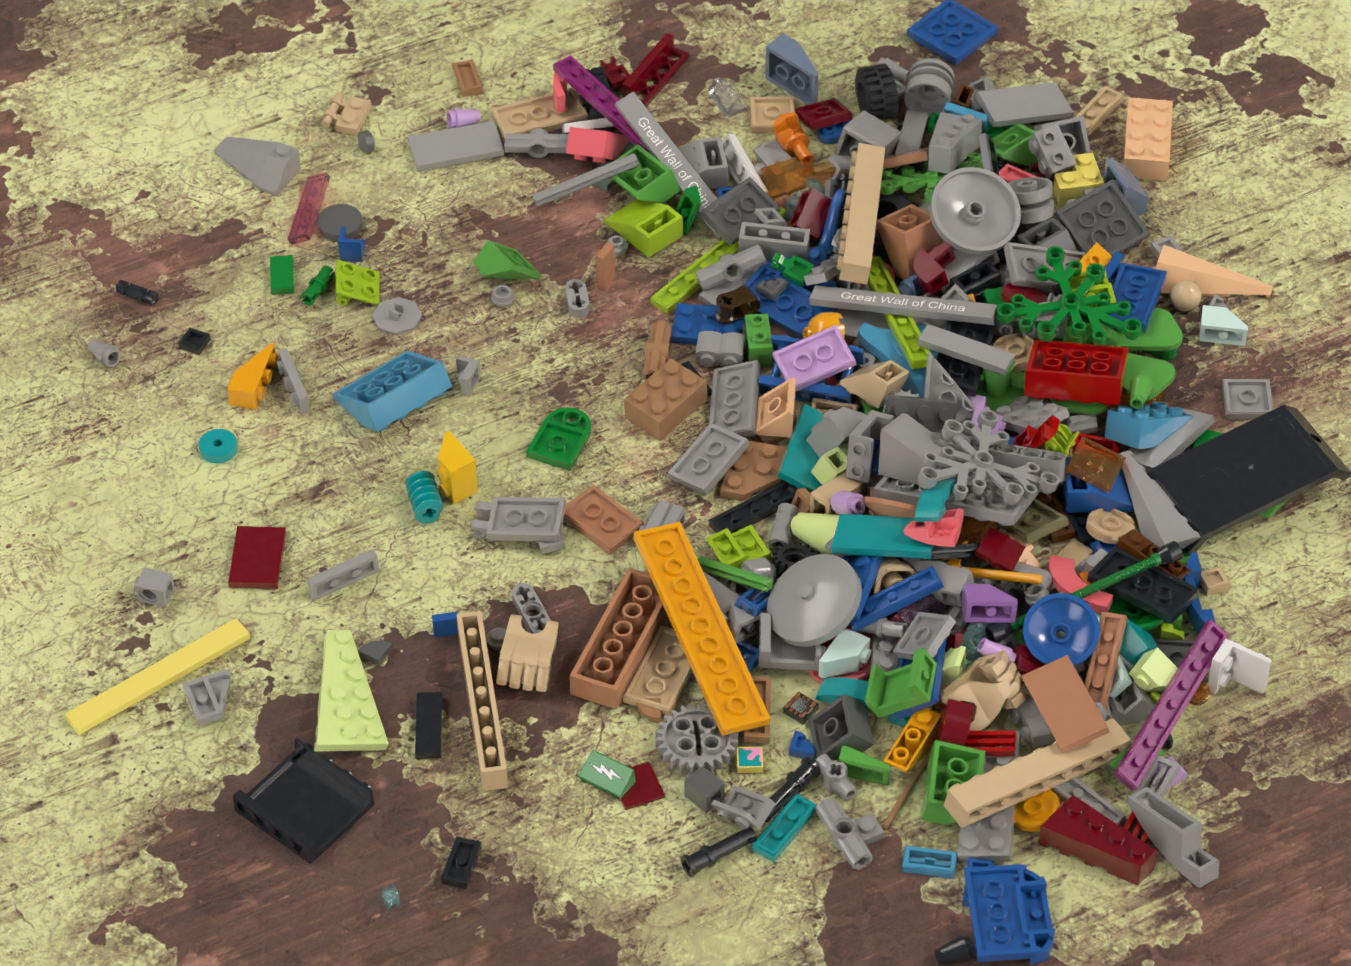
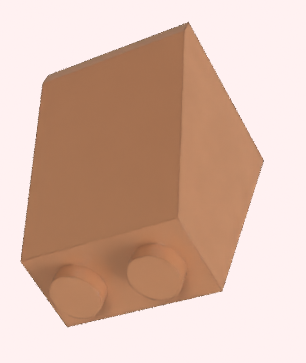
M912 204L876 220V226L897 277L903 280L916 274L913 263L916 254L921 249L929 253L935 246L943 243V239L932 224L930 213Z

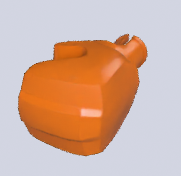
M785 113L779 116L774 121V136L777 143L787 154L796 155L803 166L811 164L814 156L807 148L810 140L802 130L798 115L796 113Z

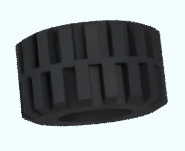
M883 63L858 68L855 76V91L860 111H866L880 120L896 117L899 106L898 91L895 78L888 65Z

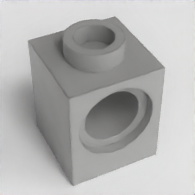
M145 567L134 583V590L137 592L138 601L166 608L175 590L172 573Z

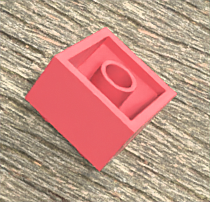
M570 127L566 153L574 155L575 160L587 161V157L593 158L592 162L606 164V160L615 161L630 140L624 135L608 131Z

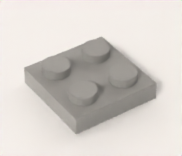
M918 612L896 645L893 653L898 658L913 660L915 650L924 648L934 658L943 641L950 635L956 621L949 615Z

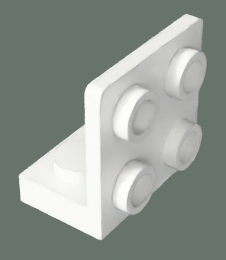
M1225 639L1212 659L1207 691L1217 694L1220 687H1225L1229 679L1260 693H1264L1267 687L1272 660L1261 653L1243 647L1239 643Z

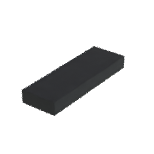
M442 692L417 693L416 759L441 758Z

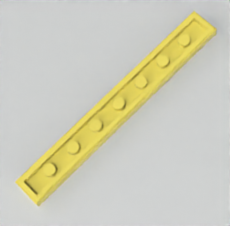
M235 618L67 712L65 718L78 735H81L250 639V633Z

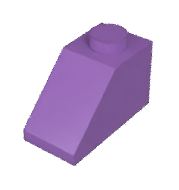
M989 584L963 585L961 606L965 622L1015 623L1018 604L1016 598Z

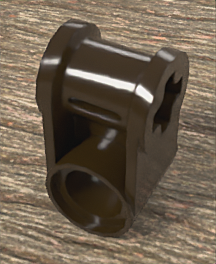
M740 286L737 289L718 295L716 298L718 309L715 312V318L719 323L730 324L744 318L745 315L755 314L760 309L761 302L747 286Z

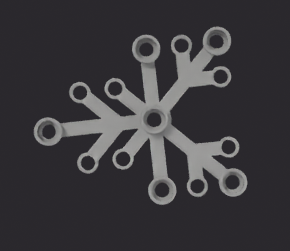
M989 409L982 410L977 419L981 431L974 422L969 420L964 421L963 424L953 419L946 420L942 428L943 438L947 441L955 442L965 453L954 450L949 446L942 448L940 456L933 452H925L921 462L926 467L921 468L917 477L920 487L931 489L936 485L937 481L957 476V483L952 490V496L963 500L968 493V472L975 470V478L972 480L970 490L975 494H983L987 485L985 482L986 474L1000 488L1003 500L1010 505L1020 502L1022 496L1026 499H1034L1038 491L1035 485H1038L1041 492L1050 494L1056 490L1060 480L1056 474L1048 471L1043 472L1040 477L1037 476L1040 467L1034 462H1028L1026 465L1014 469L994 463L993 456L988 453L989 446L996 444L997 446L1005 447L1010 437L1004 431H997L996 434L991 435V430L996 427L999 416ZM961 434L969 437L972 436L979 443L978 451ZM956 459V460H959V461H962V462H965V463H960V462L953 461V460ZM937 464L946 467V469L937 471L933 467ZM998 473L1012 477L1017 483H1007Z

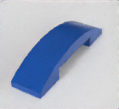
M1193 552L1187 562V567L1191 569V572L1185 576L1184 581L1199 587L1202 570L1197 552ZM1199 596L1186 609L1188 618L1198 634L1206 621L1212 620L1215 622L1212 609L1202 610Z

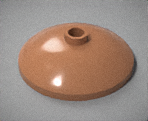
M865 496L864 498L866 506L875 516L915 518L916 505Z

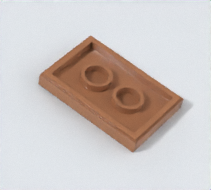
M592 485L566 505L563 519L609 555L632 539L634 532L639 531L641 525H644V522L595 485Z

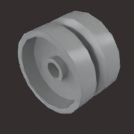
M1030 177L1008 182L1020 204V224L1045 221L1055 215L1054 200L1050 198L1053 195L1052 181L1042 177Z

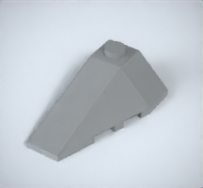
M226 136L214 149V153L229 166L237 168L240 171V175L244 178H249L257 189L277 196L301 170L299 150L280 142Z

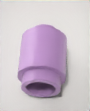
M842 490L835 493L831 498V507L839 515H862L866 509L864 497L858 493Z

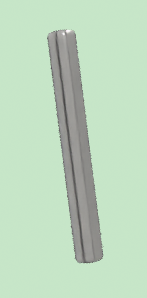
M635 154L628 155L535 193L533 195L535 204L537 206L544 205L637 167L639 165L637 156Z

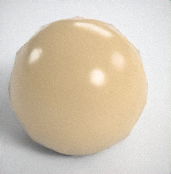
M1180 281L1174 284L1170 290L1169 297L1171 304L1177 310L1188 312L1198 307L1202 294L1195 282Z

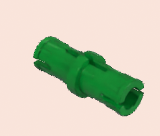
M323 266L315 278L312 277L309 281L308 288L300 296L304 304L313 305L319 294L325 292L327 284L335 276V272H332L333 269L330 266Z

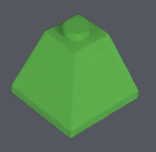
M1020 123L992 138L996 155L1026 166L1038 164L1035 154L1029 149L1028 141L1036 131Z
M490 240L486 242L473 261L479 268L478 272L488 279L490 277L500 280L540 279L542 276L516 249Z

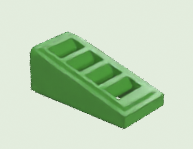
M842 746L838 762H843L847 766V777L888 785L890 765L851 747Z

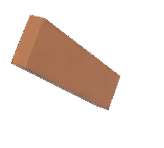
M1101 612L1099 640L1091 655L1084 685L1093 701L1101 703L1106 710L1128 618L1126 615Z

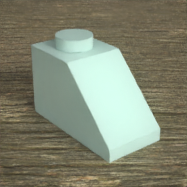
M1203 305L1199 341L1246 346L1248 326L1226 307Z
M848 628L841 631L819 660V677L827 678L858 671L863 663L866 664L871 657L870 638Z

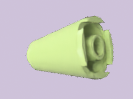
M800 512L791 521L792 533L821 554L833 555L832 550L825 548V544L834 537L840 515Z

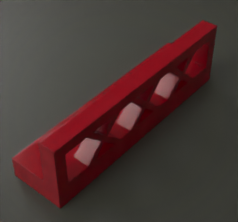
M666 33L622 84L623 98L633 91L636 95L646 93L647 97L644 100H640L647 108L689 58V53L674 47L673 35ZM671 55L680 57L677 60L669 61ZM659 69H669L668 72L660 74L658 73ZM648 82H658L657 85L647 86Z

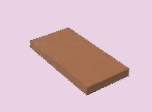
M1068 655L1021 676L1062 754L1109 733L1107 724Z

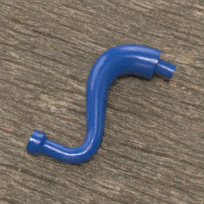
M839 189L834 194L821 239L817 247L810 249L807 254L808 261L814 266H821V262L829 260L833 254V245L831 243L837 232L841 205H845L846 196L850 195L846 194L847 190Z

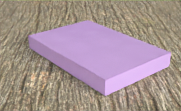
M837 325L772 353L785 381L792 377L796 379V391L856 365V360Z

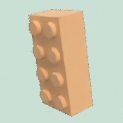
M1128 98L1123 165L1129 168L1133 176H1136L1138 179L1167 181L1170 163L1173 101Z

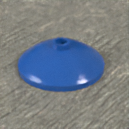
M1066 593L1051 594L1038 600L1029 609L1023 626L1024 641L1028 650L1038 661L1045 665L1066 655L1070 658L1073 666L1081 664L1094 652L1100 635L1099 621L1091 606L1083 599ZM1062 631L1065 633V637L1060 639L1056 636V633Z

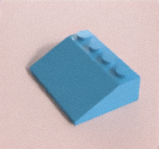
M407 350L333 393L332 396L364 427L374 431H382L391 422L405 418L407 413L413 409L425 406L426 402L430 399L442 396L447 389L452 387V384L442 361Z

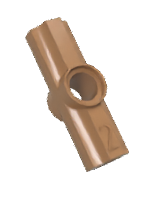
M658 320L655 324H652L650 338L645 346V365L643 370V380L645 381L670 358L672 326L667 324L666 321Z

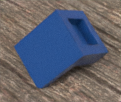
M341 226L338 239L340 260L363 262L366 247L365 240L347 239L346 227Z

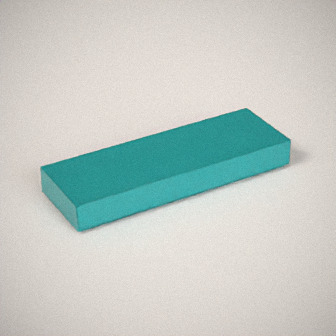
M796 793L752 845V851L775 862L815 815L816 806L818 805Z

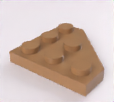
M748 440L750 444L725 474L720 497L745 501L752 498L753 493L762 489L766 491L781 483L782 479L777 477L787 447Z

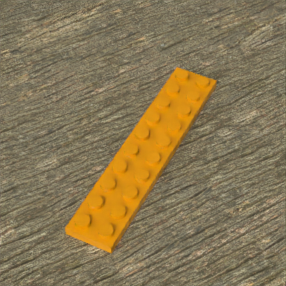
M681 522L634 532L633 539L721 735L724 736L769 725L771 718Z

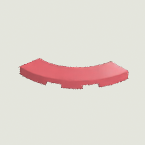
M1051 555L1048 572L1052 575L1055 588L1059 592L1070 594L1087 586L1074 570L1075 560ZM1098 591L1082 599L1091 606L1094 612L1101 613L1108 612L1113 595Z

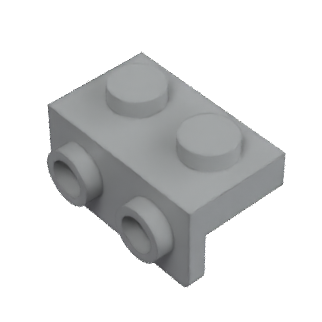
M734 785L724 803L713 800L711 805L718 810L717 815L723 820L730 822L732 819L743 828L748 829L751 826L760 830L776 803L768 797Z

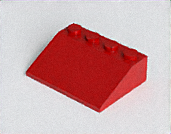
M1034 339L1025 370L1024 396H1030L1033 399L1052 398L1057 401L1074 400L1084 404L1096 402L1107 406L1120 405L1129 348L1061 341L1043 342Z

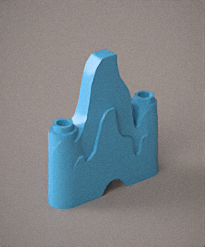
M864 322L857 334L859 343L881 362L892 360L908 370L910 373L902 390L904 392L910 390L911 394H919L920 398H924L927 367L911 370L891 329H880ZM916 323L919 331L922 334L927 325L923 323ZM929 349L935 359H937L938 352Z

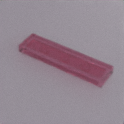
M327 172L307 177L287 238L291 245L311 239L330 180Z

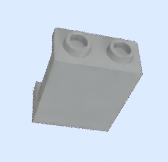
M871 410L850 433L846 469L847 478L866 483L870 481L873 439L880 440L881 429L894 420L893 415Z
M761 613L759 624V668L819 671V660L826 652V646L818 644L800 647L785 642L771 627V613Z

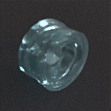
M391 883L388 888L380 887L384 904L388 910L392 908V905L401 906L400 897L394 883Z

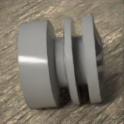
M931 58L922 59L914 63L909 71L908 84L906 85L904 102L907 108L911 111L929 113L928 118H931L932 113H945L944 107L951 100V92L954 85L955 75L952 68L945 62Z

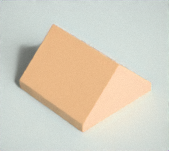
M795 378L788 379L758 398L755 430L757 435L791 437L795 412Z

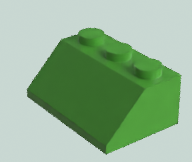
M636 145L618 158L621 159L635 154L639 165L610 177L638 200L664 203L681 191L672 170L640 145Z
M935 740L928 756L921 820L942 825L956 823L955 819L943 806L947 791L953 785L967 782L975 775H983L985 751Z

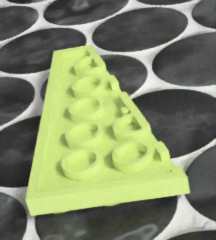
M327 630L324 637L322 681L319 691L318 724L316 727L314 752L386 750L389 743L351 630Z

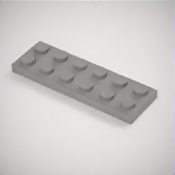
M1016 731L1015 756L985 757L983 774L990 772L996 766H1004L1015 758L1020 757V731ZM1016 804L963 828L960 827L958 861L968 862V858L994 862H1011Z

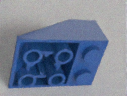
M1066 457L1064 481H1062L1066 513L1092 512L1099 508H1103L1105 512H1111L1112 509L1122 512L1134 511L1123 469L1090 457Z

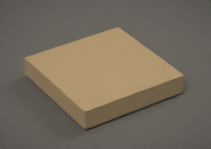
M794 96L750 97L752 133L774 132V121L779 116L785 113H795Z

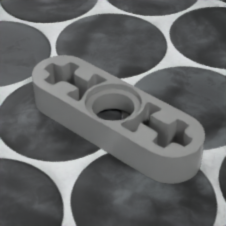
M526 583L517 584L512 589L513 604L519 615L522 616V620L529 633H539L541 630H538V624L541 623V628L544 630L550 618L533 587ZM520 594H523L524 596H527V601H528V602L525 603V599H524L523 596L520 595ZM529 610H537L539 612L537 616H528L526 613Z

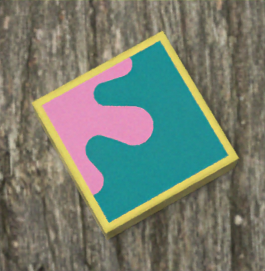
M737 747V773H763L762 747Z

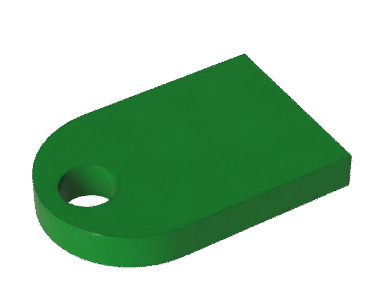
M571 407L552 411L545 418L529 445L526 457L571 471L590 438V418L583 411ZM576 418L577 421L569 422L567 419Z

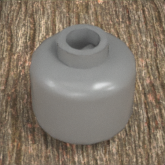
M766 558L746 560L740 568L771 578L772 580L776 578V569ZM741 584V586L745 587L747 590L751 589V587Z

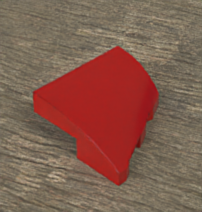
M1051 415L1037 429L1028 425L1014 438L1013 445L1037 448L1055 436L1059 428L1060 419Z

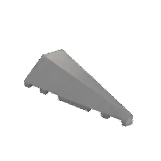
M1131 451L1120 453V461L1141 534L1159 547L1176 541L1182 549L1201 538L1200 534L1190 527L1186 517L1180 515L1176 510L1175 504L1157 482L1146 474V469L1132 457L1133 453Z
M1120 652L1119 656L1129 673L1133 665ZM1130 675L1132 684L1115 698L1109 696L1108 701L1111 716L1120 726L1138 723L1155 706L1149 693L1138 687Z

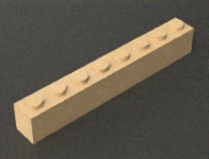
M859 143L857 152L852 151L850 164L854 166H850L848 179H852V181H848L846 194L850 195L846 196L844 209L848 210L844 211L842 222L846 226H842L840 237L844 241H840L838 252L842 256L838 257L836 267L837 270H840L839 280L867 285L872 261L885 147Z
M482 612L456 614L458 637L482 791L508 788L506 761Z
M1111 718L1105 721L1109 733L1062 754L1055 741L1052 745L1045 748H1037L1029 755L1017 757L1004 766H996L990 772L983 775H975L967 782L953 785L947 791L943 806L959 826L963 828L1067 782L1073 777H1078L1109 763L1129 747L1131 738L1115 719Z

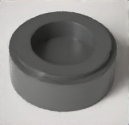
M365 130L358 133V143L362 152H372L375 148V143L371 132Z

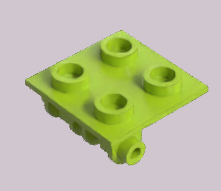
M337 259L336 301L339 305L345 306L353 298L378 306L379 271Z
M1059 424L1055 436L1045 443V449L1062 453L1067 457L1069 455L1068 450L1076 444L1075 439L1080 432L1076 431L1072 434L1065 424Z

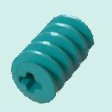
M419 471L408 476L405 480L408 497L410 498L415 519L422 524L434 523L443 510L439 489L432 472Z

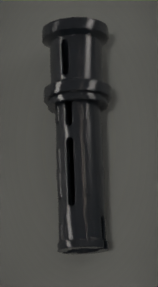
M803 758L801 765L794 772L791 771L787 774L786 782L770 797L776 804L765 822H769L797 792H803L807 788V784L814 777L816 778L821 774L819 766L812 759Z
M749 826L748 829L745 828L711 846L703 845L699 847L698 851L690 855L685 854L681 856V865L689 877H693L696 875V872L703 868L715 866L717 860L755 842L757 840L756 833Z

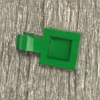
M775 253L770 267L777 271H783L782 277L803 287L805 283L804 276L812 272L811 268L814 265L795 255L789 260L783 255Z

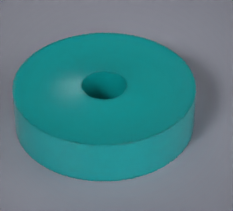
M213 429L206 432L199 440L200 455L210 463H224L231 460L238 451L236 436L225 429Z

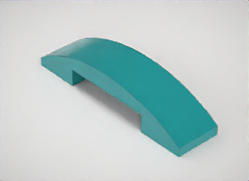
M957 477L937 481L936 485L931 489H923L915 512V522H939L946 513L945 502L952 494L954 485L957 483Z
M825 678L816 695V700L831 704L840 696L846 694L865 704L866 708H868L865 703V696L869 682L853 678ZM890 714L888 722L905 727L913 714L898 721Z

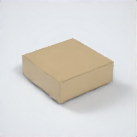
M1221 566L1201 572L1200 584L1207 596L1230 590L1231 584Z

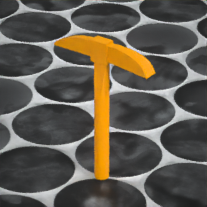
M949 559L946 564L959 567L962 559ZM965 567L972 571L973 578L1041 584L1043 580L1040 574Z

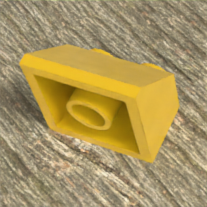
M450 431L445 432L438 455L439 468L437 473L440 478L438 488L444 498L447 497L454 505L478 492L476 460Z

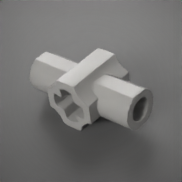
M826 754L820 755L815 760L824 777V788L828 793L839 794L844 801L851 800L857 794L856 787L847 778V766L843 762L832 761Z

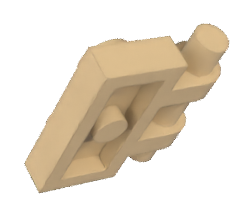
M338 92L335 97L331 98L329 109L322 116L323 121L321 125L324 128H329L330 124L336 125V132L357 136L372 107L371 100L350 96L348 102L343 101L344 95ZM337 111L342 112L341 115H338V114H336V113H337Z

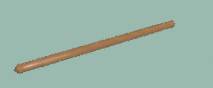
M933 744L882 824L883 829H888L927 766L928 756Z

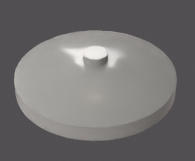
M965 167L948 173L938 182L930 198V218L939 236L945 242L952 245L953 248L968 254H990L1002 249L1006 242H1010L1020 224L1021 209L1015 192L1003 178L986 169Z
M814 555L793 564L776 581L768 598L767 613H771L772 629L782 640L794 646H815L832 639L847 627L858 610L862 595L859 576L848 562L835 555Z

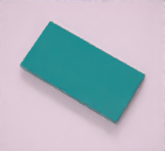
M804 404L798 415L777 477L799 489L806 488L811 493L822 486L811 473L820 458L806 439L812 433L811 428L823 421L822 416L824 414Z
M840 514L831 550L833 554L931 559L934 545L917 541L904 534V528L915 520L913 517Z

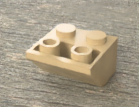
M892 360L862 367L842 379L839 384L845 387L849 393L864 399L868 405L880 408L884 405V400L886 396L890 395L891 391L898 392L900 388H903L910 372Z

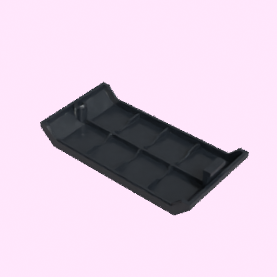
M1282 405L1151 468L1147 475L1157 482L1175 504L1174 507L1180 515L1185 516L1190 527L1200 534L1201 538L1183 549L1190 556L1191 553L1197 552L1207 539L1332 478L1348 479L1351 477V471L1297 408Z

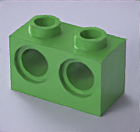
M768 313L745 315V339L748 362L758 360L761 365L760 367H772V341Z

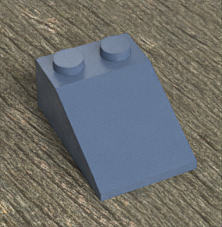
M783 33L766 46L765 79L808 105L817 103L818 72L801 44Z

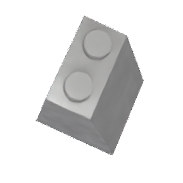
M862 111L844 126L834 155L851 156L852 151L857 152L858 144L863 143L885 147V159L896 148L902 132L866 111Z
M902 413L881 429L878 474L919 485L917 477L921 468L926 467L921 462L924 453L933 452L940 456L943 447L951 446L912 417ZM937 464L933 467L937 471L946 469V467Z

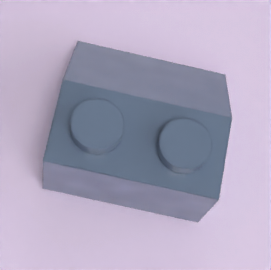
M1107 158L1104 184L1113 179L1138 216L1146 214L1149 195L1140 186L1138 178L1133 176L1129 168L1112 158Z

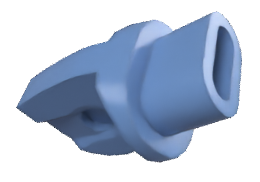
M916 274L902 280L899 283V287H897L902 295L917 296V294L923 291Z

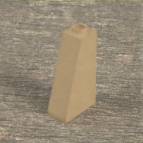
M846 471L810 493V513L839 515L831 507L832 496L844 490L861 494L865 498L866 487L879 475L871 473L870 481L866 483L847 478Z

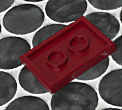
M237 526L228 580L229 588L278 589L286 540V527Z

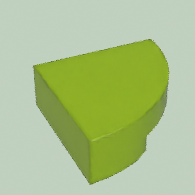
M1161 623L1159 638L1184 640V632L1181 629L1179 631L1174 629L1172 624Z

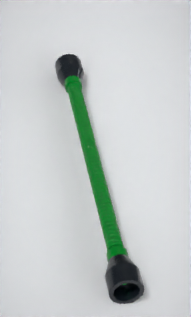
M1172 541L1163 545L1156 553L1150 555L1149 558L1070 594L1082 599L1152 566L1172 564L1183 558L1182 550L1176 541ZM1027 614L1017 617L1015 623L994 622L985 626L988 640L995 643L1005 640L1012 632L1024 626Z

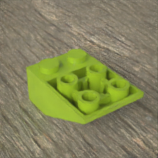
M636 199L604 219L608 226L647 257L653 256L683 236V216L669 205Z

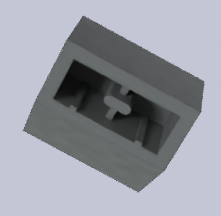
M1053 217L1017 236L1018 244L1041 247L1059 246L1064 250L1077 251L1068 230Z

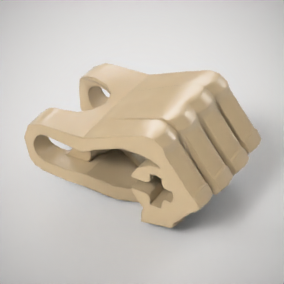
M511 614L500 652L496 684L507 685L510 682L509 687L519 689L521 684H523L522 689L526 691H533L534 686H536L537 691L546 692L550 680L551 659L557 643L558 622L548 620L543 631L531 634L522 628V616Z
M1004 650L975 660L956 680L941 691L940 697L945 704L948 698L957 701L963 700L973 704L969 731H981L995 719L1002 707L1005 709H1016L1024 703L1028 690L1022 684V675L1016 672L1017 667L1015 663L1009 661V656Z

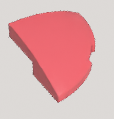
M963 509L946 510V513L939 522L924 521L922 523L915 522L914 520L904 528V534L926 544L955 547L960 535L964 511Z

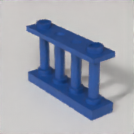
M772 335L771 337L774 351L802 340L791 338L788 335ZM849 345L848 347L857 363L865 364L863 348ZM775 361L771 375H760L758 383L761 395L766 394L785 382L784 378H780L781 372ZM854 366L843 371L841 380L853 373ZM827 378L796 391L795 400L812 402L813 398L854 404L855 401L854 395L849 393L842 385H826Z

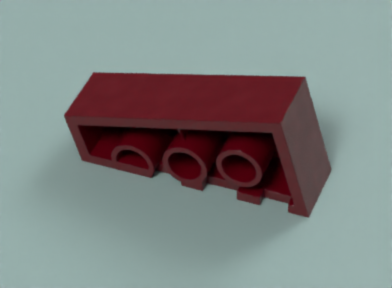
M1074 795L1040 827V846L1056 848L1062 855L1067 857L1073 855L1084 860V864L1107 869L1106 873L1135 885H1139L1154 870L1157 853L1155 849Z

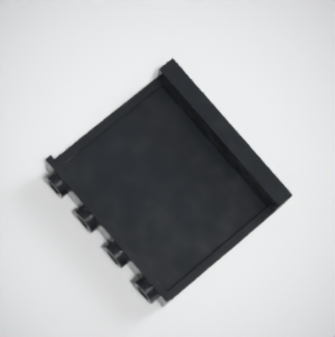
M296 738L294 740L295 751L247 794L239 789L233 795L235 812L306 862L312 864L374 806L373 790L366 782H360L353 777L350 771L334 764L328 756L314 752L312 745Z

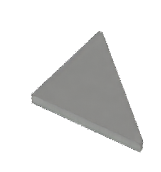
M928 353L924 398L956 401L958 408L955 420L961 424L966 420L972 421L976 407L935 357Z

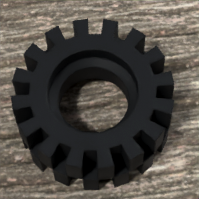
M789 542V545L782 543L781 547L777 546L776 550H773L772 564L776 569V578L779 579L789 567L798 561L817 555L813 547L809 548L808 544L802 546V542H798L797 545L794 542Z

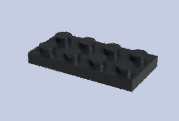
M948 320L946 330L991 345L996 326ZM938 352L936 360L964 394L975 397L983 368Z
M1114 547L1088 573L1087 582L1095 583L1142 560ZM1155 566L1103 589L1171 624L1199 596V588Z

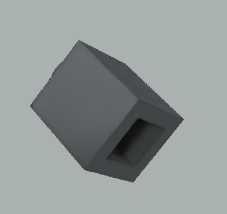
M702 766L696 772H691L684 780V796L707 814L714 808L711 805L713 800L722 802L725 799V783Z

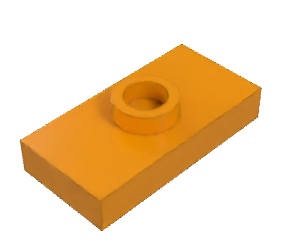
M1096 242L1080 260L1082 272L1086 271L1087 266L1093 263L1101 264L1105 268L1112 259V256Z

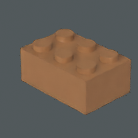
M671 358L624 399L625 418L661 441L707 400V381Z

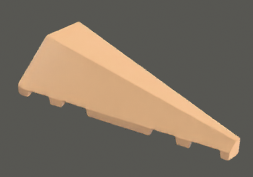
M1163 245L1156 265V269L1167 271V277L1161 293L1170 294L1174 284L1180 281L1195 282L1201 290L1202 297H1213L1214 294L1220 297H1229L1230 294L1243 295V297L1266 295V298H1270L1273 290L1271 285Z

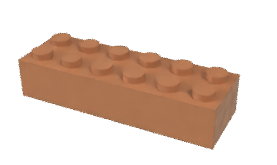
M628 568L570 674V695L616 710L618 709L630 682L660 626L663 625L667 617L666 610L648 573Z

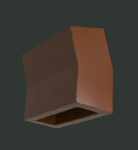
M962 83L953 104L969 108L970 99L975 89Z

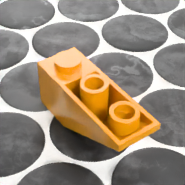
M270 343L233 373L227 388L229 405L257 409L260 400L263 401L265 387L267 384H270L273 367H277L276 361H279V354L276 353L275 343Z
M928 708L913 713L884 759V763L907 773L927 754L940 729L942 714Z

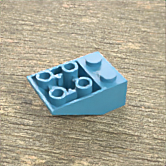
M1157 401L1152 402V405L1144 404L1141 409L1120 405L1118 409L1108 410L1105 438L1136 449L1156 447L1190 421L1193 415L1183 412L1182 408L1166 407V403Z

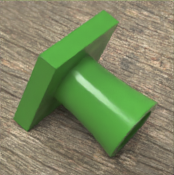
M1015 360L1006 375L983 368V374L981 375L976 395L986 397V406L990 407L989 410L996 412L999 407L1009 405L1015 402L1017 397L1024 395L1025 389L1017 388L1010 383Z

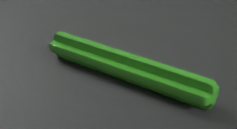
M703 556L697 558L705 573L763 592H768L773 588V580L771 578Z

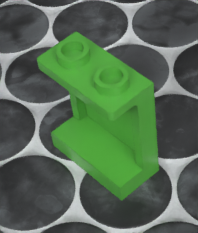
M924 648L915 650L913 662L910 665L889 672H884L878 664L873 665L865 696L867 707L880 718L929 702L937 663Z

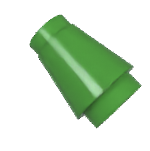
M1138 374L1130 381V405L1135 409H1141L1154 388L1153 381L1148 375Z

